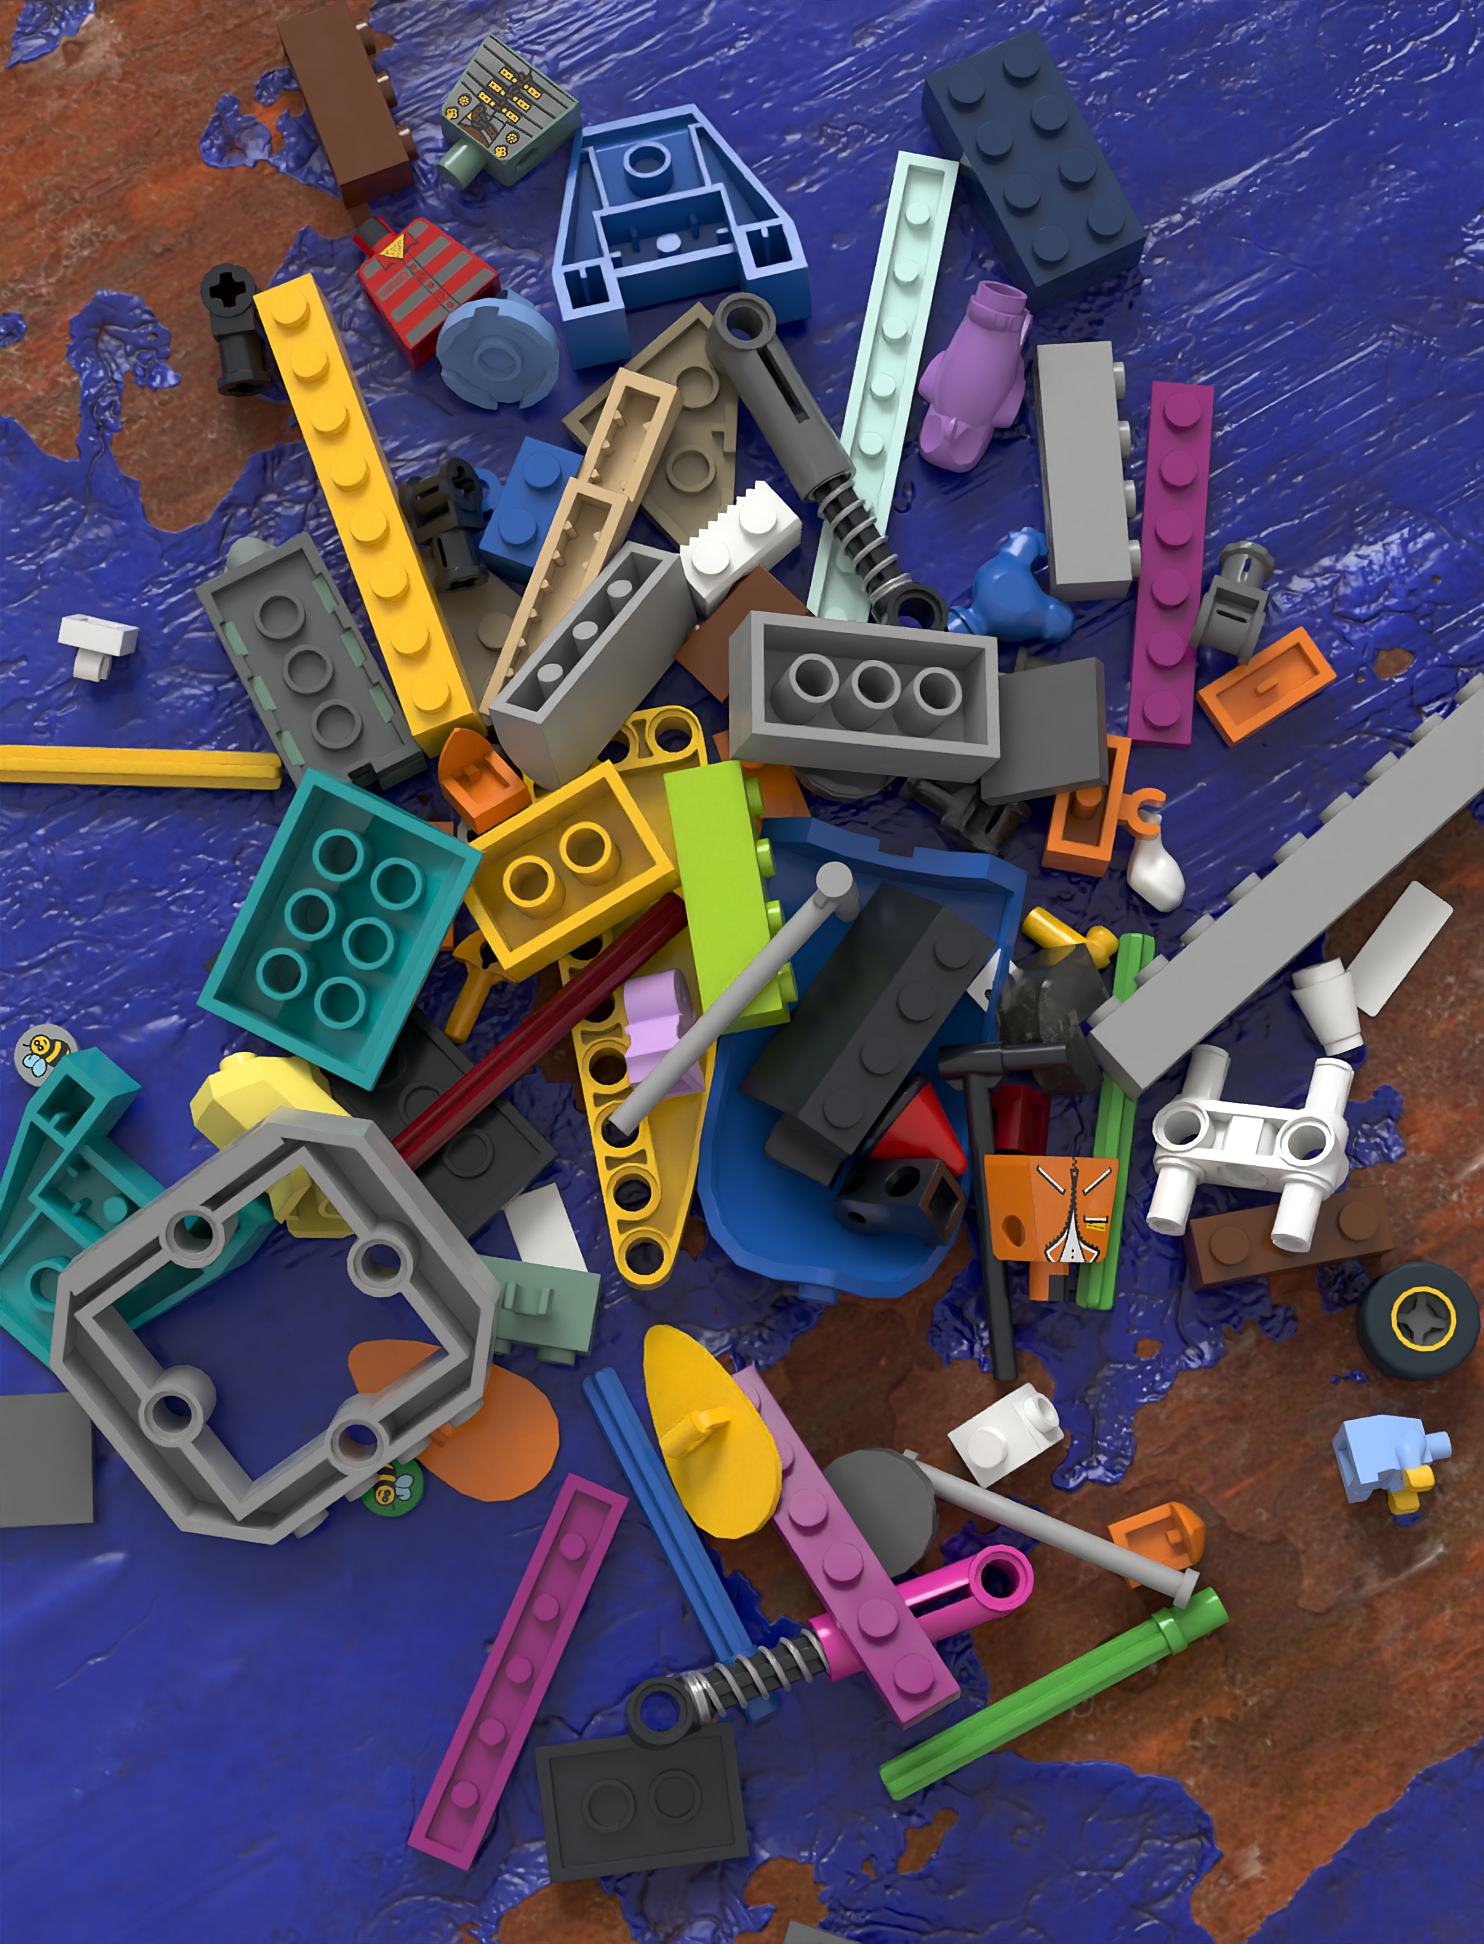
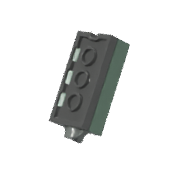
M306 532L278 547L253 537L239 538L233 543L227 555L224 573L195 587L194 590L295 787L298 789L308 767L327 771L360 788H364L378 780L383 791L428 769L420 745L412 736L406 718L309 533Z

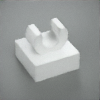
M76 614L62 618L58 642L80 647L75 660L73 677L99 682L100 679H108L112 655L123 656L135 652L139 628Z

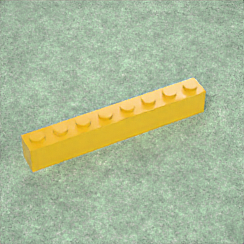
M311 273L254 295L256 307L412 736L430 759L441 754L444 744L454 727L476 731L483 737L488 736L486 726L481 714L478 712L479 708L420 548L415 543L411 524L404 516L400 507L396 483L328 301Z

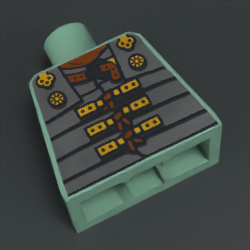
M489 33L441 107L439 119L442 135L453 146L436 164V169L449 184L461 191L469 185L482 169L501 184L511 186L575 135V129L582 128L580 102L497 37Z

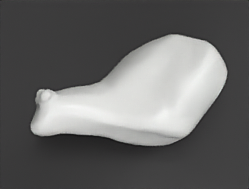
M1143 809L1138 811V816L1144 823L1160 826L1161 815L1150 813ZM1160 829V833L1155 840L1146 841L1135 838L1134 848L1127 868V882L1161 912H1170L1181 904L1185 891V882L1176 861L1163 848Z

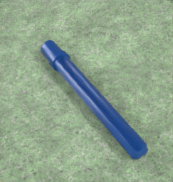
M609 1367L592 1373L580 1382V1389L717 1662L727 1666L734 1663L737 1654H741L746 1658L755 1655L758 1646L757 1644H752L615 1370ZM776 1690L769 1693L770 1697L768 1700L759 1696L747 1701L748 1706L746 1709L742 1708L739 1704L748 1724L783 1706Z

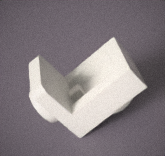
M1030 1383L1008 1394L947 1434L980 1487L984 1489L1064 1438V1434L1058 1426L1059 1418L1054 1406L1043 1394L1037 1393Z

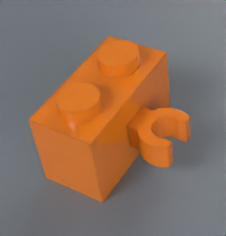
M1107 734L1109 785L1054 795L1041 863L1042 867L1103 878L1111 860L1117 825L1125 826L1127 831L1137 839L1146 841L1157 839L1161 826L1144 823L1139 818L1137 810L1144 805L1163 807L1166 794L1155 788H1143L1132 795L1122 793L1132 738Z

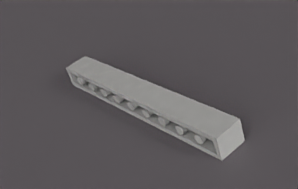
M1481 672L1453 697L1460 706L1446 719H1443L1437 712L1433 713L1408 737L1415 745L1400 759L1392 752H1389L1363 776L1370 785L1362 793L1353 799L1345 791L1318 816L1324 826L1312 837L1307 839L1301 832H1298L1272 856L1279 866L1261 880L1253 872L1226 897L1233 906L1215 921L1207 913L1193 924L1179 938L1187 946L1170 962L1162 954L1157 956L1134 977L1133 981L1140 987L1123 1003L1115 995L1112 996L1086 1020L1093 1030L1089 1032L1081 1046L1133 1102L1484 790V675Z

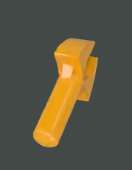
M481 929L462 941L452 953L455 961L466 964L469 974L443 1030V1033L456 1044H464L467 1041L491 986L502 981H506L515 987L518 986V983L505 972L499 961L491 963L486 970L484 969L485 964L481 954L488 941Z

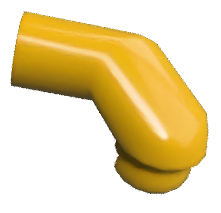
M1042 907L1033 909L1026 917L1022 926V932L1054 956L1090 970L1102 969L1111 964L1109 957L1115 954L1119 948L1118 939L1101 925L1091 927L1084 938Z

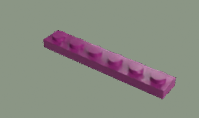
M1153 381L1150 388L1139 538L1141 575L1137 577L1126 723V737L1132 738L1131 746L1187 751L1191 744L1197 648L1188 647L1187 643L1200 607L1214 386Z
M753 1364L732 1375L733 1380L754 1405L772 1434L782 1461V1491L775 1513L769 1520L899 1727L904 1731L960 1698L961 1688Z
M570 1472L568 1473L407 1845L465 1871L470 1870L629 1503V1498Z

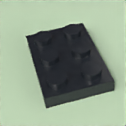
M732 1720L700 1725L701 1731L685 1736L671 1748L661 1751L642 1749L630 1739L628 1734L534 1747L550 1884L750 1856ZM662 1729V1730H655V1731L662 1732V1731H668L669 1729Z

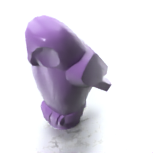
M980 281L976 295H971L966 315L948 348L940 352L930 362L921 377L918 392L930 403L919 435V450L921 456L928 463L957 473L970 471L984 455L995 428H1009L1018 413L1026 385V380H1024V360L1022 359L1021 351L1033 323V315L1030 314V310L1024 308L1027 295L1019 289L999 282Z

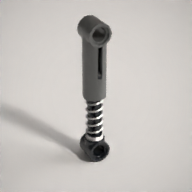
M740 292L729 295L719 304L706 335L705 352L707 358L717 370L729 376L801 501L806 504L817 501L819 504L818 517L829 521V535L839 538L841 542L840 554L849 556L852 560L850 572L860 575L863 579L861 590L869 593V603H873L871 613L876 620L875 624L904 627L900 623L899 616H910L919 622L922 629L944 631L948 624L949 616L945 599L932 587L911 581L912 576H910V573L902 572L896 563L899 555H892L885 544L889 536H881L874 525L877 522V518H870L863 507L867 499H859L853 490L856 481L852 480V478L856 475L857 471L775 333L776 317L773 309L764 299L755 294ZM733 328L741 329L748 333L752 340H739L728 330Z

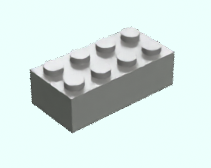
M751 610L729 638V760L740 759V761L974 783L1000 759L997 637Z

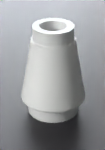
M1340 957L1309 966L1291 974L1296 988L1290 992L1321 1045L1324 1046L1327 1056L1339 1054L1364 1044L1360 1035L1361 1029L1351 970L1344 971Z

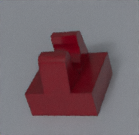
M1000 1085V1091L990 1093L992 1112L997 1113L996 1129L994 1130L996 1151L1009 1155L1046 1156L1051 1097L1024 1085Z

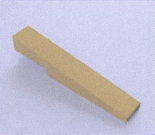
M621 367L619 368L576 478L571 476L569 478L478 710L480 714L491 718L488 710L489 705L621 549L684 404V399L678 387Z

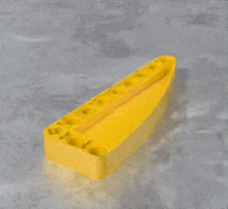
M663 706L633 712L610 741L621 742L629 749L627 757L622 762L613 764V766L621 776L680 875L663 774L708 765L702 727L698 718L689 709L684 707ZM669 729L682 730L691 738L690 744L680 752H667L656 741L664 731ZM596 758L584 774L603 762ZM522 772L524 783L528 786L532 801L529 807L552 794V792L541 787ZM681 885L680 887L673 890V892L679 895L684 900L683 889ZM660 899L598 935L597 937L603 943L600 953ZM687 925L629 978L661 973L675 968L680 969L688 985L692 1007L696 1011L697 1022L703 1015V1008L689 925ZM568 953L558 959L563 986L594 958L578 960ZM624 982L608 996L614 1002L615 1009L607 1020L600 1023H592L583 1019L571 1031L616 1265L621 1278L630 1287L640 1291H652L662 1287L670 1279L681 1247L698 1177L700 1138L717 1057L718 1038L698 1059L706 1091L661 1100L638 1125L639 1135L632 1145L625 1148H615L608 1145L603 1139L605 1126L610 1122L608 1118L635 1089L629 1084L628 1067L624 1078L613 1085H603L596 1082L591 1076V1069L598 1059L605 1056L620 1058L627 1066L625 1054L631 1043L630 1038L625 1033V1027L629 1026L624 1005ZM629 1180L641 1181L651 1190L649 1203L643 1209L636 1212H628L621 1209L615 1202V1193L618 1187ZM651 1243L662 1251L664 1261L655 1273L639 1275L628 1267L627 1256L635 1245Z

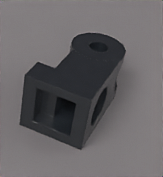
M867 1158L858 1159L851 1164L841 1190L832 1203L831 1211L833 1216L842 1225L860 1234L877 1235L883 1230L888 1233L918 1234L925 1245L948 1246L969 1199L942 1159Z

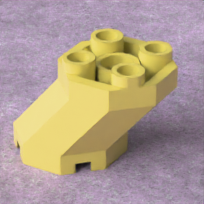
M239 1052L228 1056L220 1062V1072L208 1076L190 1102L194 1126L219 1150L280 1106L352 1117L333 1100L329 1081L320 1072L319 1066L298 1055L290 1058L257 1057V1055L250 1052ZM302 1165L265 1191L270 1196L274 1218L280 1224L286 1219L288 1231L295 1238H344L355 1234Z

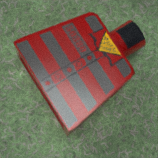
M375 215L366 220L353 236V242L369 258L357 271L361 292L415 372L436 355L439 332L450 313L467 302L494 298L501 291L499 274L490 265L425 218L415 219L397 235L379 215Z

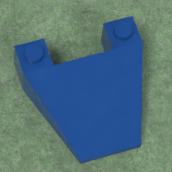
M694 103L575 129L551 274L560 326L572 371L631 358L632 351L625 311L739 285L741 292L755 294L771 306L776 317V325L812 317L808 265L794 221Z

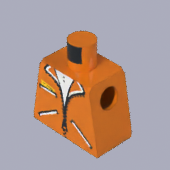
M984 1155L994 1255L998 1260L1030 1261L1029 1300L1068 1301L1069 1262H1101L1106 1256L1119 1159Z

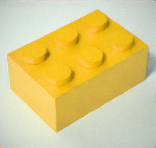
M608 759L468 843L486 854L469 887L464 902L505 972L517 983H520L660 899L668 892L680 887L682 883L679 873L621 776Z

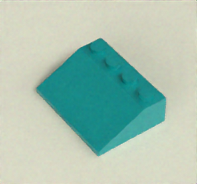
M308 767L196 1005L368 1091H373L486 853L336 775Z

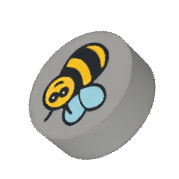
M42 1024L29 1029L21 1036L15 1047L14 1062L21 1077L30 1085L39 1089L64 1055L81 1051V1048L76 1039L62 1027L53 1024Z

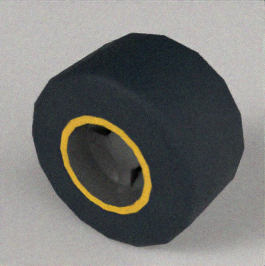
M1429 1261L1404 1263L1375 1278L1361 1295L1355 1314L1357 1340L1367 1359L1385 1375L1406 1382L1432 1380L1460 1367L1475 1349L1481 1329L1479 1303L1468 1283L1450 1268Z

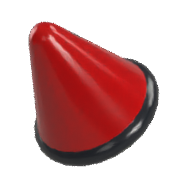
M920 1070L911 1076L881 1111L857 1146L856 1153L860 1159H942L953 1177L961 1176L966 1172L968 1167L967 1158L932 1087L931 1077L927 1071Z

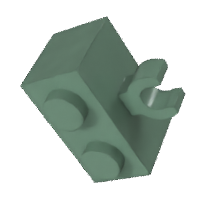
M477 1254L503 1287L494 1354L510 1355L512 1344L537 1348L535 1359L548 1363L574 1366L576 1355L590 1357L603 1284L601 1274Z

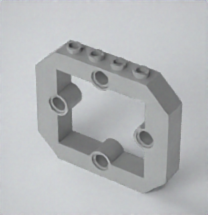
M280 1106L74 1257L58 1277L49 1367L181 1531L274 1545L291 1532L297 1538L307 1535L326 1519L329 1514L325 1509L343 1495L349 1502L359 1498L380 1479L377 1473L378 1470L395 1458L401 1465L406 1464L432 1442L429 1436L430 1433L447 1421L453 1428L458 1427L482 1408L484 1402L481 1397L491 1376L503 1287L373 1120ZM302 1165L358 1236L347 1258V1271L353 1284L363 1293L373 1297H390L401 1292L443 1346L377 1394L359 1393L347 1398L338 1408L328 1429L253 1482L206 1424L213 1413L217 1401L216 1388L210 1377L201 1369L190 1365H175L163 1370L111 1303L170 1260L185 1268H202L213 1263L235 1234L238 1225L237 1211ZM196 1215L204 1218L212 1228L213 1238L199 1239L188 1232L184 1217ZM375 1244H385L392 1247L398 1253L401 1265L394 1268L378 1265L373 1260L369 1247ZM177 1396L188 1403L192 1415L178 1416L173 1414L164 1403V1397ZM355 1424L367 1426L374 1432L377 1442L371 1445L357 1443L350 1437L347 1427Z

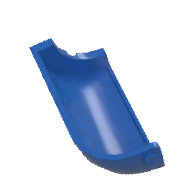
M813 817L763 818L760 839H770L776 865V876L766 878L770 901H781L786 923L817 891L816 876L819 869L829 862H840L850 869L858 887L860 913L880 884L885 882L946 906L998 943L974 977L975 979L1000 948V956L987 1012L965 990L893 1094L894 1096L916 1072L925 1070L930 1074L932 1087L968 1161L966 1172L954 1178L969 1199L973 1177L964 1090H955L946 1081H942L938 1070V1049L942 1045L998 1041L1008 987L1010 960H1013L1028 872L992 854L951 852L917 846L914 847L913 858L878 851L880 839L850 832ZM833 911L788 960L787 963L791 962L795 975L798 1001L856 919L849 922L842 921ZM798 1001L788 1002L789 1014ZM782 1024L721 1035L700 1138L697 1191L710 1234L733 1262L740 1267L766 1277L799 1286L797 1298L800 1300L830 1306L837 1305L838 1294L865 1298H899L928 1280L954 1244L963 1214L948 1246L925 1245L918 1234L888 1233L883 1230L877 1235H865L852 1231L842 1225L833 1216L831 1206L836 1195L841 1190L851 1164L860 1159L857 1156L856 1149L846 1160L832 1190L782 1170L763 1154L764 1145L777 1119L736 1091Z

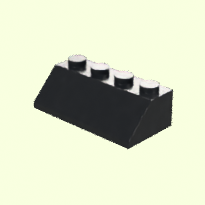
M882 882L790 1012L791 1022L781 1025L736 1091L843 1165L866 1135L998 943L946 906Z

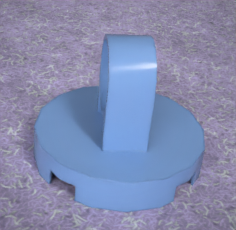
M505 287L494 298L467 302L448 315L439 332L436 357H438L443 367L441 376L445 384L463 400L484 409L497 410L498 402L513 403L520 401L519 409L534 405L551 391L558 379L561 363V343L553 326L534 310L535 305L510 288Z

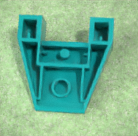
M97 1047L64 1055L28 1102L0 1183V1325L51 1371L53 1370L49 1367L59 1275L74 1257L167 1190L106 1137L143 1087ZM262 1193L237 1211L238 1225L235 1234L213 1263L202 1268H185L170 1260L111 1303L132 1331L135 1332L247 1263L279 1223L274 1218L270 1198ZM196 1215L184 1217L185 1226L194 1237L199 1239L213 1238L212 1228L204 1218Z

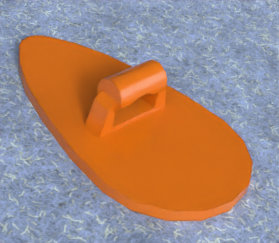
M394 1339L362 1342L350 1351L348 1367L359 1393L377 1394L441 1347L419 1341ZM492 1363L491 1376L481 1397L484 1402L482 1408L458 1427L453 1428L447 1421L430 1433L429 1436L432 1442L415 1458L429 1471L464 1495L484 1502L511 1501L534 1490L551 1471L560 1447L559 1422L547 1396L529 1380Z

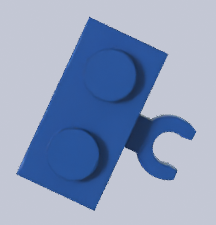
M526 436L505 486H501L498 477L493 472L483 468H474L482 487L489 489L487 498L482 501L481 510L484 521H490L478 549L487 569L491 573L525 586L528 585L570 476L577 477L584 456Z

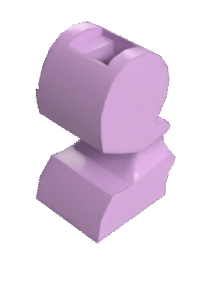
M675 968L661 973L629 978L625 981L624 1005L629 1026L625 1027V1033L630 1038L631 1043L625 1054V1060L628 1067L629 1084L634 1089L696 1023L695 1009L693 1010L688 985L680 969ZM698 1060L661 1100L706 1091L703 1073Z

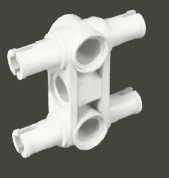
M1195 1046L1192 1050L1182 1093L1176 1095L1157 1113L1153 1121L1152 1132L1157 1142L1153 1164L1159 1177L1146 1218V1222L1149 1223L1148 1226L1162 1234L1170 1236L1183 1235L1186 1230L1196 1186L1202 1183L1282 1193L1271 1233V1239H1273V1243L1284 1250L1308 1252L1311 1247L1321 1202L1327 1200L1345 1181L1349 1172V1161L1345 1154L1349 1128L1343 1115L1354 1077L1351 1065L1339 1059H1317L1305 1107L1299 1110L1222 1102L1220 1097L1231 1058H1228L1229 1054L1225 1050L1216 1046ZM1192 1134H1199L1192 1142L1186 1145H1179L1186 1137ZM1315 1149H1324L1318 1157L1311 1160H1302L1308 1152Z

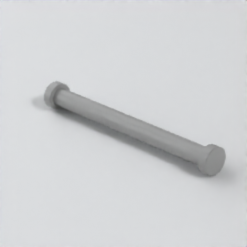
M906 1449L903 1453L904 1456L914 1460L929 1477L936 1494L935 1497L1175 1598L1173 1605L1184 1610L1186 1609L1199 1578V1572L1187 1568L1186 1572L1182 1573L918 1461L919 1454Z

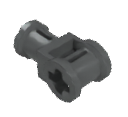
M1239 541L1227 544L1221 551L1219 557L1221 574L1220 576L1214 575L1208 593L1204 594L1187 646L1196 649L1202 644L1235 655L1239 664L1248 666L1266 616V612H1263L1269 592L1263 591L1262 587L1273 576L1275 560L1270 556L1265 547L1254 542ZM1246 560L1251 561L1249 572L1243 571Z

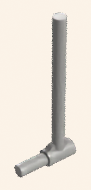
M829 862L819 869L816 876L817 891L608 1118L626 1136H629L833 911L840 920L846 922L858 917L860 913L859 891L850 869L845 864Z

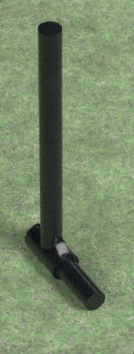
M1068 1040L1007 1045L1005 1041L942 1045L938 1049V1070L942 1081H946L955 1090H964L993 1380L1015 1379L1019 1377L1008 1265L1007 1260H998L993 1253L984 1155H996L990 1088L997 1087L1003 1078L1009 1075V1071L1070 1067L1072 1064V1050Z

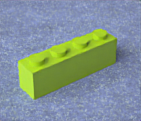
M740 759L663 774L703 1014L786 925L781 901H770L766 878L776 876V865L770 839L759 840L755 816L766 814L760 779L758 776L749 778ZM791 962L786 963L721 1035L791 1022L788 1002L798 1001L796 980Z

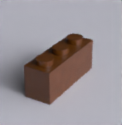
M341 0L276 24L284 54L346 210L413 186L414 180L410 162L418 160L419 155L407 124L396 127L389 109L398 106L386 71L375 74L368 56L377 53L365 18L354 21L346 0Z
M1382 1184L1333 1193L1327 1200L1322 1201L1311 1247L1308 1252L1287 1251L1273 1243L1271 1233L1280 1203L1189 1220L1186 1224L1185 1233L1181 1235L1193 1292L1381 1257L1396 1248Z

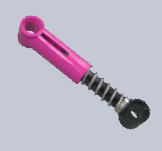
M1000 1544L989 1546L978 1554L908 1580L895 1587L911 1611L960 1592L962 1601L916 1618L930 1642L934 1643L993 1619L1004 1618L1016 1610L1031 1594L1034 1575L1032 1565L1023 1553L1014 1547ZM993 1566L1006 1572L1011 1582V1592L1007 1598L992 1597L985 1591L981 1582V1574L984 1567ZM826 1612L808 1619V1630L802 1629L799 1638L789 1641L781 1637L776 1647L767 1649L764 1646H759L756 1654L747 1658L737 1654L734 1663L727 1666L715 1663L713 1670L704 1675L694 1671L693 1674L689 1673L688 1677L681 1676L678 1673L668 1678L663 1676L648 1678L637 1685L625 1704L623 1713L625 1731L630 1739L642 1749L651 1751L667 1750L680 1742L683 1737L701 1731L700 1725L703 1726L704 1722L709 1724L710 1719H713L716 1713L725 1717L726 1709L739 1704L742 1708L746 1709L748 1706L747 1701L759 1696L768 1700L770 1692L782 1687L790 1692L791 1684L806 1679L808 1683H812V1676L824 1672L827 1679L833 1683L864 1669L830 1615ZM651 1697H661L668 1700L676 1712L675 1726L668 1731L662 1732L653 1731L645 1726L640 1714L642 1702Z

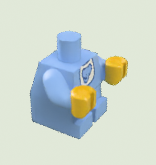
M1377 1415L1344 1421L1338 1430L1339 1433L1336 1434L1332 1441L1348 1502L1365 1501L1372 1493V1490L1382 1488L1387 1490L1389 1508L1391 1513L1395 1515L1414 1513L1418 1510L1420 1503L1417 1492L1431 1490L1435 1484L1434 1475L1430 1468L1433 1460L1451 1457L1452 1453L1450 1439L1445 1431L1425 1435L1421 1419L1389 1415Z

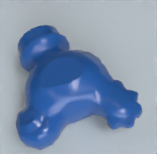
M1030 526L1024 527L1021 532L1010 531L1008 542L999 547L998 555L981 566L975 575L972 585L971 607L968 609L961 606L949 608L948 624L944 632L997 637V640L1007 643H1021L1038 638L1046 644H1056L1069 637L1074 630V613L1068 604L1044 594L1032 575V570L1037 561L1046 558L1049 554V550L1045 546L1046 535L1034 531Z

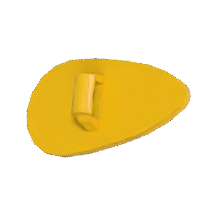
M654 1325L647 1331L644 1339L643 1367L646 1394L665 1463L684 1509L698 1527L716 1538L740 1539L761 1530L775 1513L782 1491V1461L772 1434L751 1401L705 1347L688 1334L670 1325Z

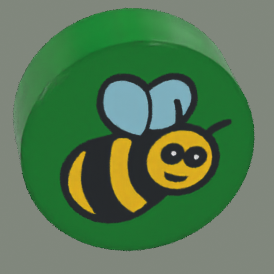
M395 1458L377 1471L380 1479L366 1493L360 1496L363 1503L378 1515L384 1517L406 1515L417 1507L424 1495L425 1477L423 1471L414 1459L401 1465Z

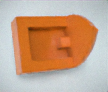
M454 727L440 754L438 780L443 797L468 825L480 835L531 805L532 801L528 786L494 751L490 742L485 737L470 729Z
M1178 1502L1166 1503L1105 1527L1111 1543L1178 1571L1197 1564L1204 1552L1206 1541L1205 1523L1191 1509ZM1125 1577L1129 1589L1142 1585Z

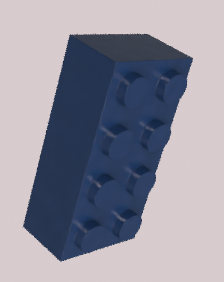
M1035 27L925 77L921 110L947 159L959 162L957 178L1016 289L1027 295L1025 306L1030 310V314L1139 264L1147 235Z

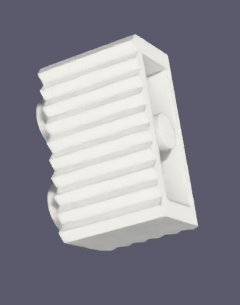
M756 481L755 489H746V497H737L736 505H727V513H718V521H709L708 530L699 529V538L690 537L689 546L680 545V554L678 555L681 557L694 609L704 620H707L726 600L730 588L737 580L743 576L750 575L759 564L769 571L801 543L802 522L765 481Z

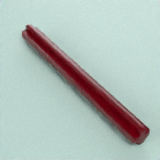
M673 891L665 894L396 1136L390 1143L410 1169L415 1171L685 928L688 925L685 901Z

